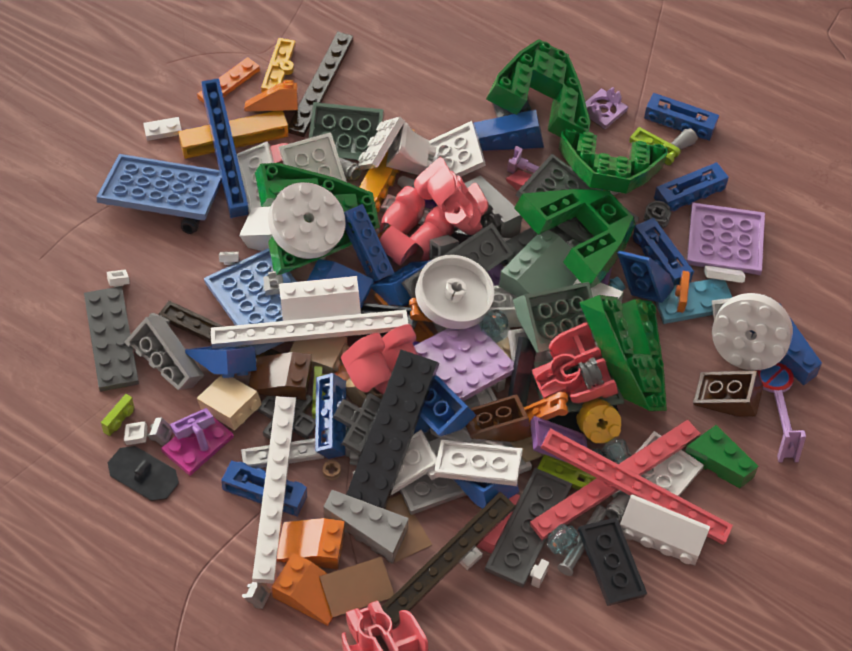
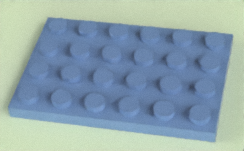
M119 154L97 195V203L205 220L222 183L220 170Z
M269 248L204 278L205 284L235 326L283 321L280 294L265 295L263 277L269 276L268 272L274 271ZM290 272L282 274L283 284L297 282ZM284 342L254 344L250 346L255 347V353L259 355Z

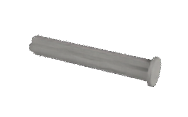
M601 505L597 506L587 524L602 521L607 509ZM580 535L563 563L558 565V570L564 575H573V568L585 550Z

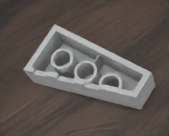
M481 175L465 183L467 188L473 183H477L488 201V209L484 214V218L487 220L486 227L493 223L503 238H513L520 234L522 216L514 209L515 206Z
M161 315L146 317L124 342L128 346H132L140 357L143 356L147 359L151 367L157 368L161 375L177 390L193 388L204 376L194 360L185 353L184 346Z
M331 490L324 505V518L345 521V532L350 533L354 536V539L360 543L363 542L372 551L381 554L388 562L393 564L407 533L409 518Z

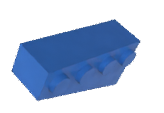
M536 110L473 123L482 151L515 149L516 146L522 149L544 148L542 131Z
M791 319L793 327L792 340L786 355L779 363L787 366L792 371L794 377L804 386L817 376L822 362Z

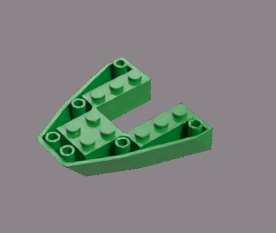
M540 39L519 51L498 73L486 97V100L517 115L527 101L530 87L553 99L548 126L549 132L561 137L562 129L566 130L567 128L581 133L589 132L591 121L582 87L569 54Z
M571 128L562 129L558 148L572 170L589 187L624 194L648 182L663 168L667 157V148L663 145L655 144L653 146L643 141L632 142L629 159L623 156L617 158L610 157L606 153L595 154L597 135L587 131L583 133L576 132V130Z
M262 163L255 172L261 207H271L277 195L284 188L292 184L312 183L331 192L341 204L344 212L363 204L374 229L376 230L380 227L374 196L370 191L335 177L281 163ZM344 230L342 238L329 253L318 258L306 259L286 252L277 244L273 236L268 241L273 270L276 271V275L287 273L352 245L346 230Z
M568 189L524 193L514 207L538 235L574 217L578 218L594 237L571 248L563 263L581 283L589 282L591 288L601 283L619 258L617 252L625 250L636 225L634 217L608 190Z
M598 295L579 302L596 343L601 350L602 357L605 359L606 365L623 398L649 411H667L664 363L655 315L656 307L652 301L634 299L622 304L618 297Z

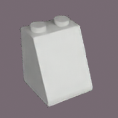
M270 207L251 208L239 235L248 248L259 251L269 248L268 241L272 237L268 225Z

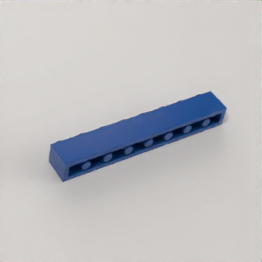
M219 78L201 81L202 95L230 218L248 215V202Z

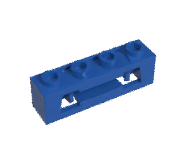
M656 93L652 94L644 119L682 132L684 129L691 128L697 137L710 141L719 118L718 114ZM659 101L670 104V108H667V104L665 106L659 105ZM697 114H701L708 118L707 120H703L702 116H699L698 118L696 116Z
M716 162L657 186L654 199L655 201L666 203L670 207V211H676L682 206L690 205L701 198L704 199L713 193L726 189L729 177ZM677 185L675 188H673V189H671V190L668 189V188H670V187H672V186Z
M363 204L344 212L345 230L367 277L374 279V282L393 274V268Z
M655 218L635 225L633 233L634 242L639 244L646 257L651 258L670 274L673 286L680 284L683 271H689V282H691L694 270Z
M334 373L316 377L315 452L328 459L344 456L346 451L345 446L341 445L346 436V425L332 418L343 399L346 400V381ZM322 391L326 394L323 396L325 400H322ZM325 430V434H322V437L326 439V442L321 443V431Z
M231 460L221 479L222 489L262 504L266 471L261 468L249 467L244 462ZM287 480L283 512L298 517L307 498L306 486L297 481Z

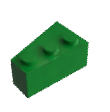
M717 425L690 443L685 451L704 465L703 469L713 471L718 474L717 477L739 489L755 477L759 467Z

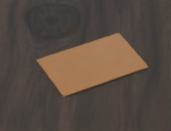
M399 494L389 499L386 510L409 518L408 530L394 559L395 562L432 546L415 514H410L402 495Z
M382 556L319 576L332 617L345 614L356 608L366 607L369 603L377 600L381 602L390 599L394 595Z

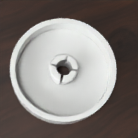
M295 183L284 188L273 201L268 213V225L274 240L282 249L294 256L312 259L326 255L340 241L345 230V214L337 198L325 188L312 183Z
M444 255L431 260L424 266L416 283L415 295L421 311L431 321L450 329H466L477 325L486 317L494 300V285L486 270L475 261L459 255Z
M755 293L741 294L725 302L718 311L712 327L713 342L719 354L732 365L745 370H763L776 365L786 355L793 336L792 322L786 310L772 298ZM749 330H753L756 333H754L752 336V333Z

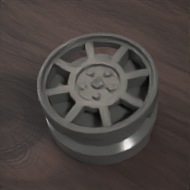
M662 201L649 203L646 207L644 222L655 218L662 229L666 228L671 216L670 207Z
M594 357L590 358L585 364H582V362L578 363L588 389H591L596 384H604L601 371Z

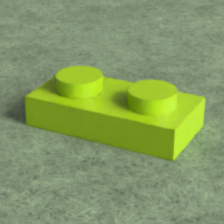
M125 394L102 420L103 433L111 436L114 431L120 428L123 420L133 413L135 407L131 396Z

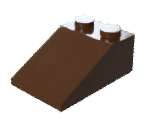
M289 352L257 357L256 370L251 371L248 386L256 390L258 395L294 397L306 400L312 372V354Z
M757 371L701 372L693 404L737 417H755L760 403L763 383Z
M517 394L470 408L476 414L466 425L471 439L515 442L532 437L529 418Z

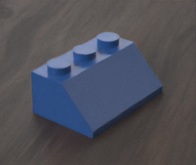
M431 260L410 262L393 274L373 284L372 289L390 306H406L412 298L402 285V282L423 269Z
M435 374L420 417L441 437L462 430L476 414Z

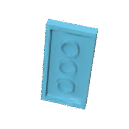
M708 279L689 283L688 300L683 313L677 312L678 297L675 296L677 285L674 286L673 291L663 303L656 301L655 303L663 324L713 315L712 300L733 297L725 280Z

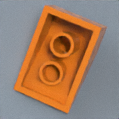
M284 80L283 83H279L247 100L244 111L298 110L297 83H294L293 80Z
M321 518L284 522L277 561L287 563L291 555L295 553L313 562L318 567L338 570L345 535V521Z
M293 553L272 585L273 598L327 626L333 619L319 577L327 573L313 562Z

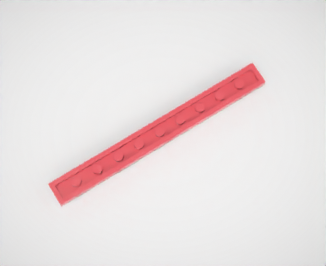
M686 420L619 465L642 476L700 437L701 433L689 420ZM597 478L530 521V526L540 539L544 540L619 490Z
M550 428L540 447L541 449L630 496L635 495L710 526L707 537L722 545L726 543L733 526L732 524Z

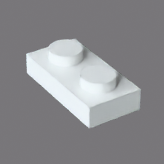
M179 117L143 123L147 141L178 136V131H182Z

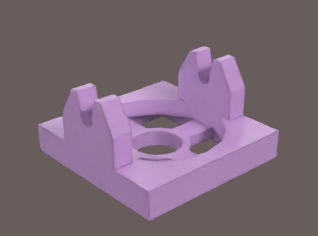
M614 87L610 88L607 92L601 88L585 102L589 118L604 129L608 128L628 110V106L621 102L620 91L615 93ZM605 99L608 102L606 104H599L596 101ZM613 105L616 107L615 114L610 111ZM600 108H606L608 112L602 113Z

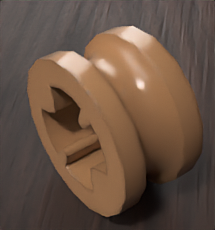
M334 460L327 461L323 465L324 477L328 480L338 479L341 475L340 464ZM330 467L335 468L333 474L329 473Z

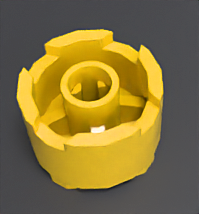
M597 398L582 405L583 407L580 409L579 414H577V424L587 438L594 443H606L619 436L621 432V417L610 403Z

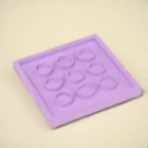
M692 202L687 251L688 264L700 267L707 265L742 270L743 273L761 275L765 213Z
M478 324L466 329L447 328L414 346L417 355L440 363L436 375L462 401L509 377L514 370V362Z

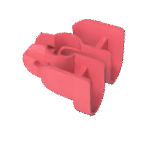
M438 158L415 179L414 187L418 195L425 200L433 199L437 206L445 212L446 220L468 235H474L483 228L480 220L488 209V201L477 183H473L467 188L462 178L456 176L453 171H450L443 158Z
M410 186L404 187L397 194L395 202L385 212L380 224L381 233L387 223L391 225L379 240L385 253L393 258V261L399 266L409 256L416 253L419 245L424 251L421 260H429L430 239L445 235L451 236L455 227L446 220L445 212L437 206L427 214L425 222L411 237L405 235L420 222L425 208V200L418 195L415 188Z
M588 322L556 336L549 345L553 360L532 370L543 399L559 392H565L569 395L572 403H584L601 396L608 398L618 394L615 380H611L606 361L602 358L600 348L596 347ZM594 357L601 371L604 384H596L591 389H588L580 369L578 372L568 375L564 371L578 366L580 362L582 364L588 362L590 358Z
M405 324L391 330L384 337H381L380 333L367 335L355 342L342 354L341 360L357 389L367 393L375 387L377 391L384 395L400 350L417 355L413 342L416 340V334L411 324Z
M378 600L369 603L368 607L362 610L356 608L346 612L348 627L357 644L348 645L346 632L342 633L343 651H383L375 638L379 635L383 638L389 651H428V640L414 616L406 610L399 611L400 624L392 630L391 618L384 613Z

